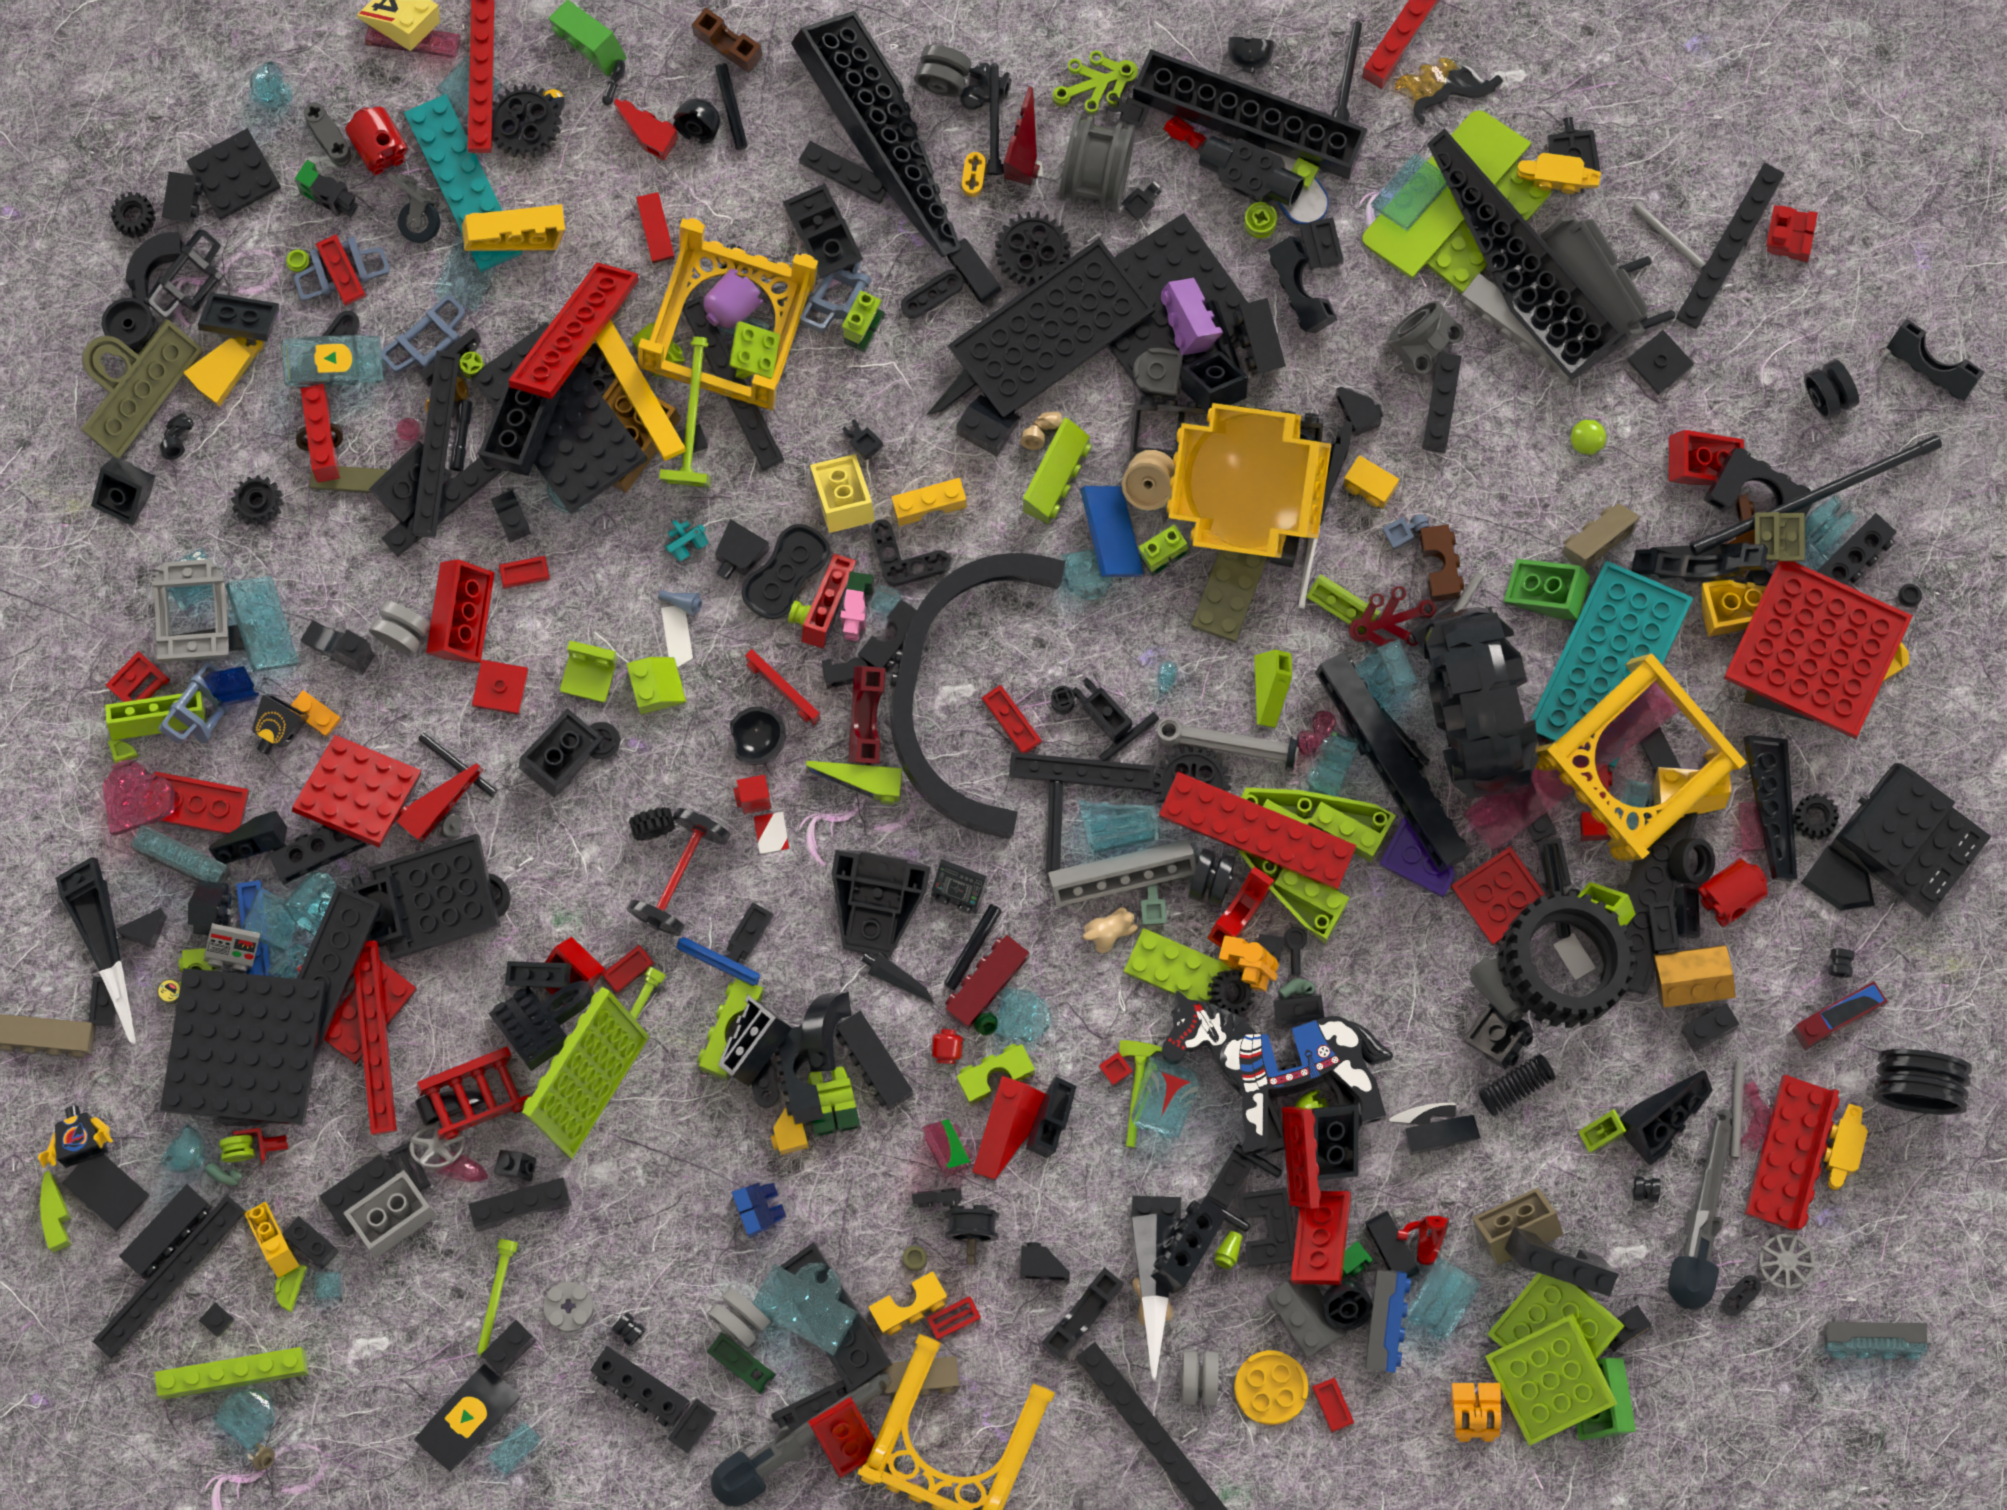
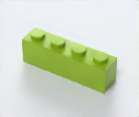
M196 691L186 705V708L201 718L206 724V710L201 691ZM182 694L105 705L106 724L111 740L162 733L159 730L160 724L168 715L171 705L177 702ZM174 716L168 721V726L175 731L189 729L187 725Z

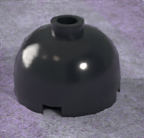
M1229 37L1228 55L1234 65L1242 67V72L1255 73L1257 68H1263L1270 62L1274 50V42L1272 40Z
M694 98L685 101L679 106L673 116V119H675L673 125L679 134L689 140L691 136L699 138L701 140L698 143L701 144L710 143L715 139L721 123L719 112L710 101Z
M1341 1280V1285H1332L1327 1289L1323 1297V1312L1327 1322L1335 1329L1340 1327L1354 1330L1364 1325L1370 1318L1373 1304L1367 1290L1361 1284L1351 1280Z

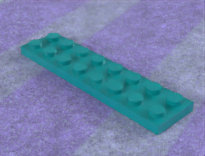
M444 94L405 111L404 116L462 236V224L466 215L503 211L476 154L468 153V138L447 95ZM522 250L470 251L480 273L523 254Z

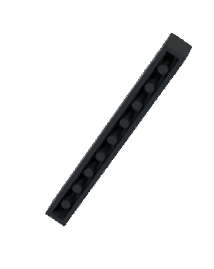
M1343 652L1321 663L1315 671L1316 676L1439 873L1464 861L1470 853L1466 841L1460 838L1453 820L1447 817L1441 801L1435 798L1430 790L1428 780L1422 777L1418 771L1416 761L1408 755L1404 742L1393 731L1391 721L1385 718L1380 710L1379 702L1371 696L1366 681L1360 678L1356 672L1354 662Z

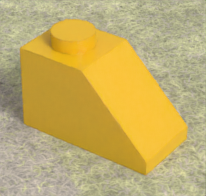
M785 1107L773 1127L775 1135L770 1136L774 1150L779 1149L780 1155L809 1148L803 1123L795 1125L793 1115L788 1116Z

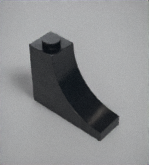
M313 620L300 640L301 643L362 676L375 656L366 639L347 629L345 633L338 632Z

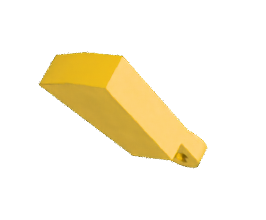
M231 337L183 373L203 396L220 407L256 355L263 349L264 341L255 340L257 343L255 346H247L248 338L236 337L233 339Z

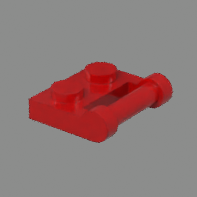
M138 651L105 686L122 702L133 701L130 696L151 674L156 679L135 700L151 698L170 679Z

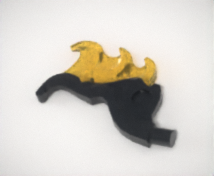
M1443 57L1438 59L1440 63L1444 64L1443 67H1436L1430 64L1421 65L1420 69L1426 71L1425 74L1418 76L1408 74L1400 77L1396 82L1395 90L1397 91L1399 88L1404 87L1411 92L1415 102L1414 115L1420 124H1424L1425 117L1422 112L1427 107L1446 102L1448 97L1453 94L1468 98L1486 96L1494 92L1496 87L1503 83V79L1496 75L1490 81H1485L1471 67L1463 64L1459 70L1453 60Z

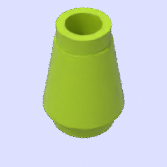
M1229 1231L1224 1241L1214 1253V1263L1224 1269H1232L1233 1265L1237 1264L1243 1236L1237 1232Z

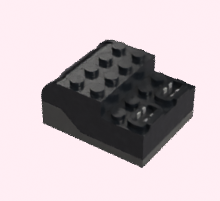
M1894 763L1868 796L1863 794L1858 800L1861 804L1860 807L1837 834L1831 846L1866 870L1869 875L1926 918H1929L1992 836L1953 808L1955 801L1918 773L1903 764Z

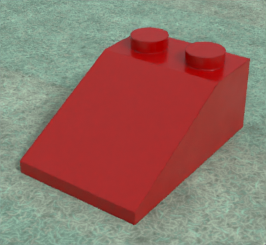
M1682 430L1670 435L1669 482L1687 485H1711L1728 453L1735 448L1744 449V439L1690 430Z

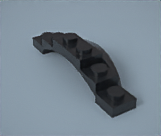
M1720 544L1714 549L1698 556L1692 554L1690 545L1635 550L1631 571L1639 575L1657 574L1660 579L1683 578L1685 582L1729 580V576L1746 575L1747 571L1764 570L1768 548L1765 544Z

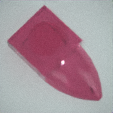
M449 1151L453 1157L457 1154L455 1152ZM460 1155L453 1163L438 1168L437 1171L440 1175L463 1182H479L488 1178V1174L481 1165L464 1155ZM442 1157L440 1164L447 1161Z

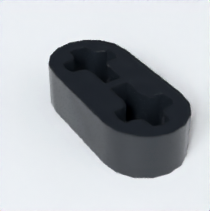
M1752 1275L1743 1277L1723 1298L1721 1302L1723 1312L1728 1316L1740 1314L1761 1291L1759 1279ZM1746 1281L1748 1284L1753 1282L1755 1284L1753 1287L1755 1292L1750 1290L1744 1296L1741 1293L1746 1287L1744 1282ZM1739 1296L1741 1298L1737 1303L1739 1309H1728L1729 1302L1727 1300L1733 1301Z

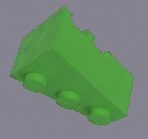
M566 0L548 18L553 26L551 28L553 33L559 38L563 37L572 48L579 51L607 77L613 73L618 60L625 61L627 59L614 33L571 1Z

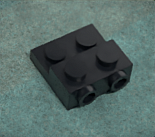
M1489 1003L1463 1040L1466 1044L1484 1054L1486 1059L1506 1070L1509 1065L1514 1066L1519 1059L1518 1053L1522 1047H1528L1534 1038V1031L1530 1024L1522 1019L1516 1022L1506 1020Z

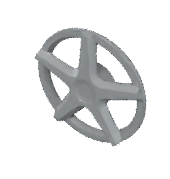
M436 1121L434 1124L423 1127L411 1137V1156L418 1164L424 1167L440 1168L447 1166L457 1160L463 1152L465 1144L463 1134L459 1132L458 1137L448 1141L445 1138L438 1140V1130L442 1129L443 1126L439 1121ZM434 1129L431 1139L419 1138L423 1133ZM460 1141L459 1151L453 1157L447 1150V1145ZM415 1144L427 1147L426 1152L420 1159L415 1154ZM432 1156H442L447 1161L441 1164L426 1163Z

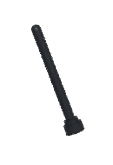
M1359 21L1353 23L1339 102L1331 114L1348 122L1350 113L1348 112L1347 104L1362 24Z
M996 63L990 65V159L988 164H985L986 175L1004 174V164H1001V159H999V66Z

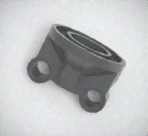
M1435 300L1419 307L1404 318L1390 332L1387 337V343L1403 362L1404 370L1408 374H1426L1432 368L1431 358L1438 354L1447 344L1462 341L1464 329L1462 325L1456 323L1441 303ZM1448 329L1452 331L1451 339L1448 336ZM1417 359L1420 362L1419 369H1417L1415 364Z

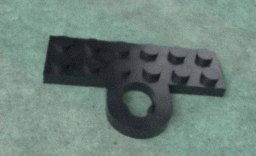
M577 981L565 986L541 1002L530 987H526L516 991L513 997L506 1002L497 1004L488 1014L530 1071H532L562 1050L567 1035L560 1025L585 1009L590 1004L594 991L588 982Z

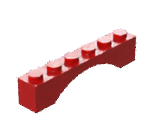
M1409 0L1365 64L1362 78L1382 89L1394 72L1416 32L1441 0Z

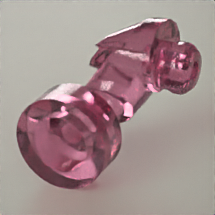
M1324 710L1315 714L1313 718L1314 733L1311 730L1298 733V748L1302 755L1315 753L1317 747L1326 742L1331 734L1332 727L1336 723V719L1331 712Z

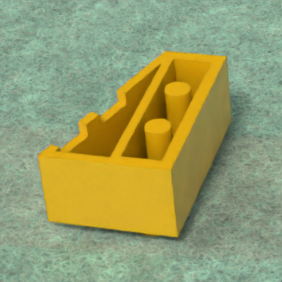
M1658 767L1653 781L1654 806L1669 799L1699 770ZM1730 773L1686 814L1693 812L1701 814L1725 809L1731 794Z

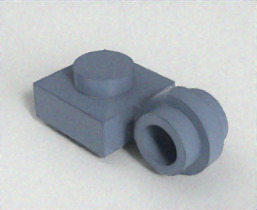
M1419 514L1410 520L1411 524L1407 525L1404 517L1382 527V530L1392 549L1395 550L1414 540L1412 530L1420 533V528L1429 527L1428 518L1424 517L1423 514Z

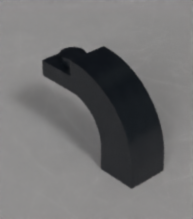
M179 231L162 233L151 237L136 249L129 260L126 269V282L129 288L132 289V298L143 301L149 309L150 306L145 302V299L149 294L148 283L150 276L156 268L165 263L175 262L181 254L180 250L183 247V241Z
M849 992L820 995L813 1000L807 1009L802 1026L801 1044L802 1049H808L810 1072L836 1070L833 1032L840 1019L852 1016Z

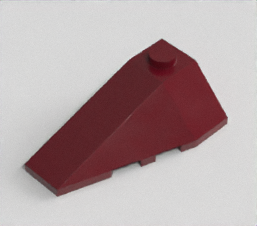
M1028 86L1020 111L1022 118L1016 121L1014 135L1011 136L1004 159V179L1031 185L1033 178H1038L1040 165H1037L1033 87Z

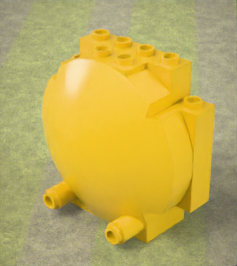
M1212 403V408H1209L1207 421L1210 422L1209 427L1182 423L1181 428L1177 431L1179 446L1178 452H1175L1173 464L1176 468L1175 475H1172L1170 480L1172 496L1167 503V513H1169V518L1196 522L1195 527L1191 530L1193 546L1281 558L1286 535L1318 539L1331 444L1300 439L1301 415Z

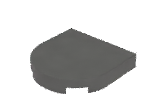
M1165 348L1148 349V351L1138 356L1134 363L1133 376L1136 384L1148 394L1177 398L1183 355L1178 350Z

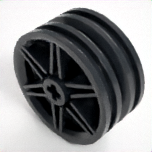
M1890 1049L1879 1052L1878 1061L1880 1063L1877 1065L1876 1072L1881 1077L1875 1079L1874 1086L1876 1090L1873 1092V1099L1876 1102L1899 1110L1932 1115H1956L1967 1111V1103L1965 1101L1968 1100L1969 1092L1964 1087L1969 1086L1971 1081L1969 1074L1972 1072V1065L1969 1062L1954 1056L1924 1050Z

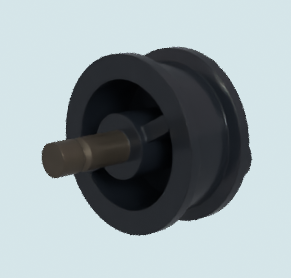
M954 1205L950 1206L949 1211H946L945 1217L949 1219V1231L945 1232V1238L953 1241L967 1242L966 1265H976V1243L991 1242L999 1239V1234L995 1233L996 1220L999 1219V1213L988 1209L987 1205H974L973 1209H965L964 1206Z

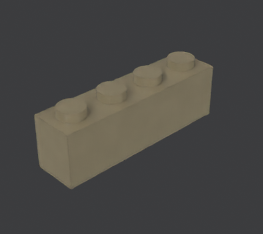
M0 1014V1051L12 1052L13 1048L22 1049V1052L27 1054L46 1051V1055L60 1056L61 1053H67L72 1058L83 1059L85 1055L92 1056L96 1027L90 1022Z

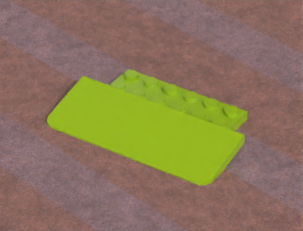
M1481 110L1471 112L1451 134L1455 141L1527 222L1551 196V190H1540L1538 187H1534V181L1522 180L1518 177L1517 165L1519 164L1516 162L1531 147L1532 142L1488 113ZM1433 155L1363 233V243L1369 250L1410 279H1413L1426 265L1461 294H1463L1476 276L1482 274L1488 267Z

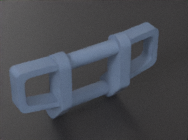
M354 236L347 238L348 241L341 242L344 251L350 249L352 251L358 273L355 274L359 282L365 283L369 279L390 272L383 248L376 247L359 251ZM317 249L310 250L314 266L294 276L300 298L303 301L323 294L326 296L331 294V291L336 290L333 281L327 282L320 260L322 257ZM379 253L384 263V269L367 274L361 256ZM316 271L322 290L304 294L300 279Z
M861 261L855 264L852 273L842 269L822 278L814 295L810 296L807 306L800 316V323L822 333L834 318L846 319L860 290L863 291L871 282L869 276L858 273ZM832 279L854 287L845 305H835L822 299ZM811 309L828 315L821 324L807 319Z
M447 294L432 309L430 308L425 312L426 315L405 334H400L396 337V340L380 352L381 359L395 373H401L415 363L425 369L435 360L437 350H447L460 338L454 329L466 316L464 308L450 294ZM451 303L459 311V314L447 325L436 313L446 304ZM433 322L447 338L424 357L409 342ZM400 345L411 358L396 366L389 360L387 355Z
M205 662L199 672L189 680V686L179 700L171 705L168 715L159 726V730L178 744L182 743L191 732L201 743H207L211 737L212 730L222 716L227 715L230 711V705L221 692L228 676L212 663ZM204 671H208L219 679L220 683L217 688L201 677ZM196 691H201V694L212 702L215 709L206 724L201 718L186 708V705ZM172 716L189 727L184 734H179L168 726V721Z

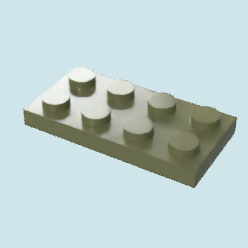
M1219 550L1191 627L1236 643L1268 556Z

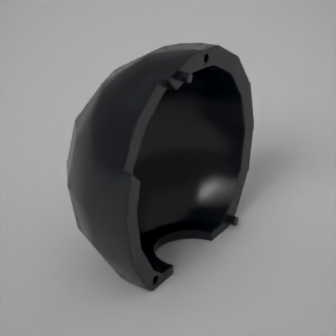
M762 706L749 707L739 712L730 722V730L736 749H734L735 757L742 763L751 766L764 765L775 759L784 747L786 740L785 725L781 716L773 710L763 708Z

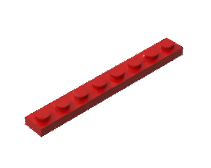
M471 0L468 153H492L495 0Z
M369 941L364 946L354 969L370 1133L376 1136L397 1132L378 942Z

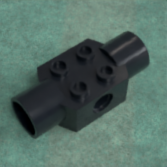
M1211 136L1204 145L1199 158L1200 166L1219 174V181L1223 187L1256 202H1265L1267 204L1274 199L1292 207L1298 200L1305 182L1303 176L1285 169V163L1280 156L1241 138L1230 144L1220 138Z

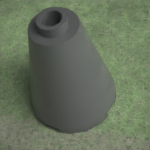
M1496 953V958L1489 961L1488 957L1481 960L1469 972L1471 983L1506 1020H1512L1513 1022L1521 1020L1525 1016V1012L1520 1009L1523 1004L1518 999L1513 1001L1509 996L1513 992L1510 986L1504 987L1502 979L1506 975L1505 971H1499L1498 964L1503 960V956H1499Z

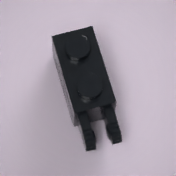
M1085 678L1083 680L1084 686L1092 695L1086 698L1082 691L1075 687L1072 690L1074 696L1083 705V710L1115 743L1132 729V720L1101 687L1098 689L1090 679Z

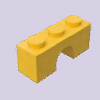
M960 478L891 496L898 526L921 521L923 515L932 511L942 510L946 514L967 508L966 496Z
M933 1271L911 1283L916 1293V1300L911 1306L899 1307L894 1303L891 1296L888 1295L868 1307L883 1336L886 1334L892 1336L902 1330L901 1326L910 1321L911 1324H914L923 1319V1314L927 1311L932 1310V1312H936L945 1306L944 1302L948 1300L947 1295Z

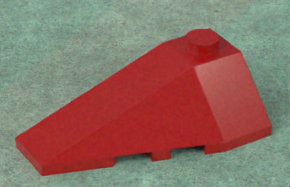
M1002 1076L972 1173L993 1180L997 1179L1030 1134L1041 1103L1046 1095L1045 1093L1026 1083Z

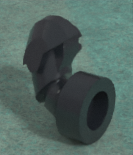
M180 413L167 422V429L164 433L165 437L159 446L162 457L167 460L177 459L185 451L183 442L178 437L183 431H190L194 424L193 420L187 418L185 413Z

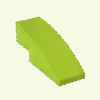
M50 1171L44 1172L40 1196L41 1222L48 1248L54 1253L72 1245L63 1225V1222L72 1218L54 1175Z

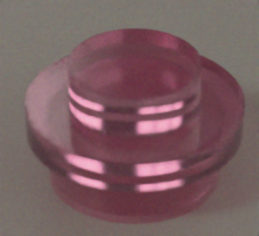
M404 418L397 425V434L404 441H412L419 436L420 425L413 418Z

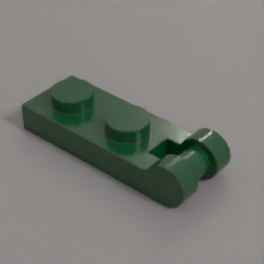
M722 1332L707 1350L710 1356L760 1395L764 1392V1386L769 1380L772 1381L776 1376L774 1372ZM756 1369L762 1373L757 1381L751 1377Z

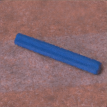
M686 937L679 938L676 945L678 950L751 986L759 983L761 976L758 972Z

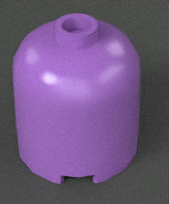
M730 269L704 297L703 305L707 313L706 318L713 326L719 325L727 329L735 328L738 322H742L763 303V299H758L757 297L760 294L757 287L746 276L743 279L737 276L738 271L735 269Z

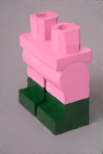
M849 572L844 601L845 611L841 610L840 616L845 640L859 642L860 631H866L867 594L874 595L875 590L874 577L871 574Z

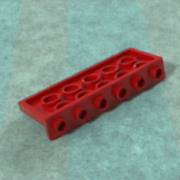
M1786 1074L1782 1075L1744 1215L1790 1231L1802 1230L1805 1227L1809 1217L1807 1213L1808 1206L1813 1201L1815 1195L1813 1187L1821 1173L1820 1161L1827 1151V1135L1830 1134L1833 1127V1113L1837 1110L1840 1102L1838 1097L1839 1090H1828Z

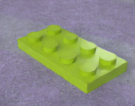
M1143 928L1124 969V973L1175 996L1176 991H1180L1189 1000L1210 1003L1209 999H1212V996H1208L1207 991L1212 989L1208 987L1209 983L1214 982L1211 979L1213 976H1218L1217 973L1231 969L1217 959Z

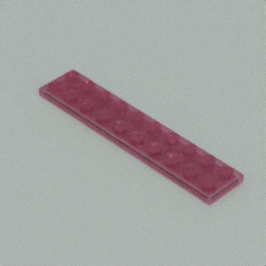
M1656 682L1651 684L1613 719L1601 733L1595 750L1597 772L1680 711ZM1586 742L1584 747L1580 746L1578 749H1584L1588 751L1590 749V746L1588 742ZM1577 755L1572 760L1573 765L1578 768H1584L1589 763L1588 759L1582 755ZM1534 768L1531 775V786L1522 787L1514 792L1502 795L1485 796L1466 810L1463 815L1494 852L1572 793L1574 789L1571 785L1567 786L1562 782L1557 769L1543 772ZM1589 772L1581 773L1582 776H1586L1588 779L1591 778Z

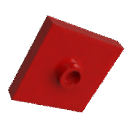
M481 660L472 706L519 715L529 672L528 667Z

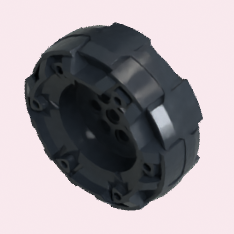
M1492 607L1466 608L1454 613L1430 618L1431 624L1427 626L1422 636L1424 659L1431 658L1433 669L1428 675L1427 680L1436 726L1445 731L1448 747H1451L1450 749L1443 750L1451 782L1460 792L1465 794L1467 799L1502 795L1514 792L1522 787L1531 786V775L1538 761L1536 753L1538 738L1535 719L1525 721L1523 708L1519 700L1517 687L1526 683L1527 677L1521 653L1506 639V637L1514 636L1513 629L1499 618L1497 612H1493Z

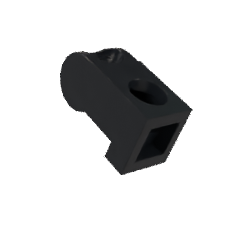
M859 657L852 658L846 663L832 665L831 659L822 660L826 688L853 684L854 667L867 666L866 662Z

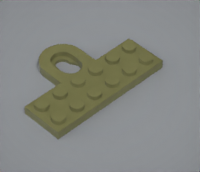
M168 319L164 320L139 354H136L121 340L112 336H99L92 339L83 350L82 366L86 374L105 389L108 394L80 430L110 455L120 458L182 378L183 372L199 356L203 348ZM104 353L119 356L124 361L125 371L120 377L114 379L106 373L105 367L100 361Z

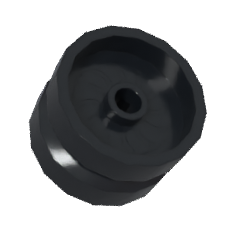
M136 298L116 300L106 308L102 315L101 326L104 335L121 340L136 354L140 353L159 328L148 306Z
M1838 359L1825 363L1822 370L1815 368L1805 373L1804 383L1808 395L1817 411L1826 420L1840 415L1841 408L1849 410L1859 404V394L1856 385L1846 367Z
M1203 847L1188 899L1200 902L1203 900L1208 888L1210 889L1208 896L1209 905L1221 908L1225 894H1228L1236 857L1223 854L1220 857L1218 866L1214 867L1216 852Z

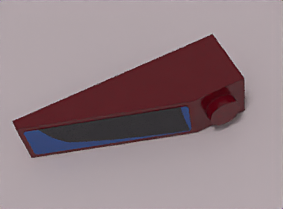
M1874 981L1794 1026L1792 1032L1806 1051L1888 1001Z

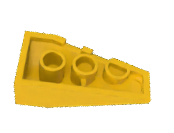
M1733 580L1702 583V617L1708 637L1747 629L1767 586H1759L1747 582V584L1733 582Z

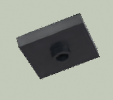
M1664 330L1648 341L1627 360L1658 395L1694 366L1693 361Z

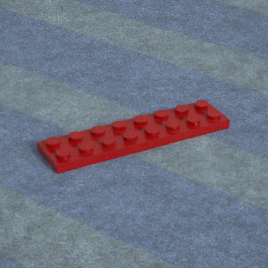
M596 262L508 380L509 387L552 399L638 283V273Z
M1177 772L1159 813L1160 818L1337 891L1357 846L1180 772Z

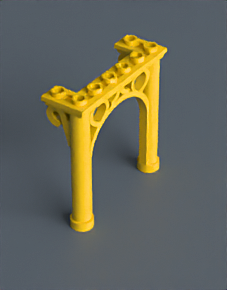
M918 1334L915 1341L917 1344L868 1460L858 1470L857 1474L861 1475V1480L868 1484L875 1485L876 1483L880 1484L883 1482L887 1484L886 1489L898 1494L900 1490L909 1494L908 1498L922 1504L923 1500L932 1504L931 1508L934 1510H975L974 1508H978L983 1505L981 1510H1003L1049 1402H1052L1055 1392L1038 1384H1032L1005 1452L999 1462L990 1470L968 1477L942 1473L928 1465L919 1456L909 1436L910 1414L935 1355L942 1344L928 1336ZM902 1431L906 1449L892 1453ZM910 1455L915 1463L914 1471L910 1474H904L896 1470L894 1466L896 1457ZM887 1464L889 1465L891 1473L885 1470ZM920 1467L924 1470L922 1475L928 1480V1489L908 1480L914 1478L919 1473ZM997 1472L993 1484L990 1488V1491L987 1495L986 1489L984 1485L981 1483V1481L989 1478ZM934 1477L941 1479L942 1481L935 1483ZM952 1483H959L954 1492L957 1501L938 1494V1490L946 1486L952 1487ZM974 1483L981 1491V1499L976 1503L964 1500L960 1495L962 1486Z

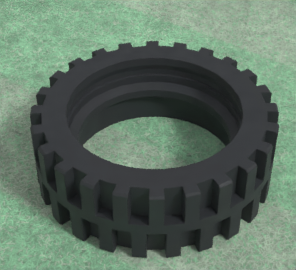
M1556 891L1548 898L1543 895L1534 903H1530L1508 925L1509 929L1504 932L1501 938L1504 943L1498 950V955L1503 956V960L1498 964L1499 971H1505L1506 975L1502 979L1504 987L1510 986L1513 992L1509 995L1513 1001L1518 999L1523 1004L1520 1008L1523 1012L1527 1013L1530 1010L1535 1013V1020L1541 1022L1544 1018L1550 1020L1549 1026L1557 1027L1561 1022H1565V1028H1573L1578 1022H1580L1581 1026H1584L1593 1019H1599L1627 992L1630 987L1627 983L1633 979L1635 971L1630 970V967L1636 963V955H1630V950L1634 947L1632 939L1627 940L1625 933L1629 931L1626 925L1620 926L1616 921L1619 915L1615 911L1611 914L1604 909L1607 904L1601 900L1597 904L1592 902L1591 895L1584 894L1581 898L1576 897V891H1568L1564 896H1561L1560 891ZM1550 922L1569 924L1584 932L1594 942L1601 955L1604 972L1603 979L1596 990L1583 997L1568 996L1552 989L1540 978L1530 957V941L1540 927Z

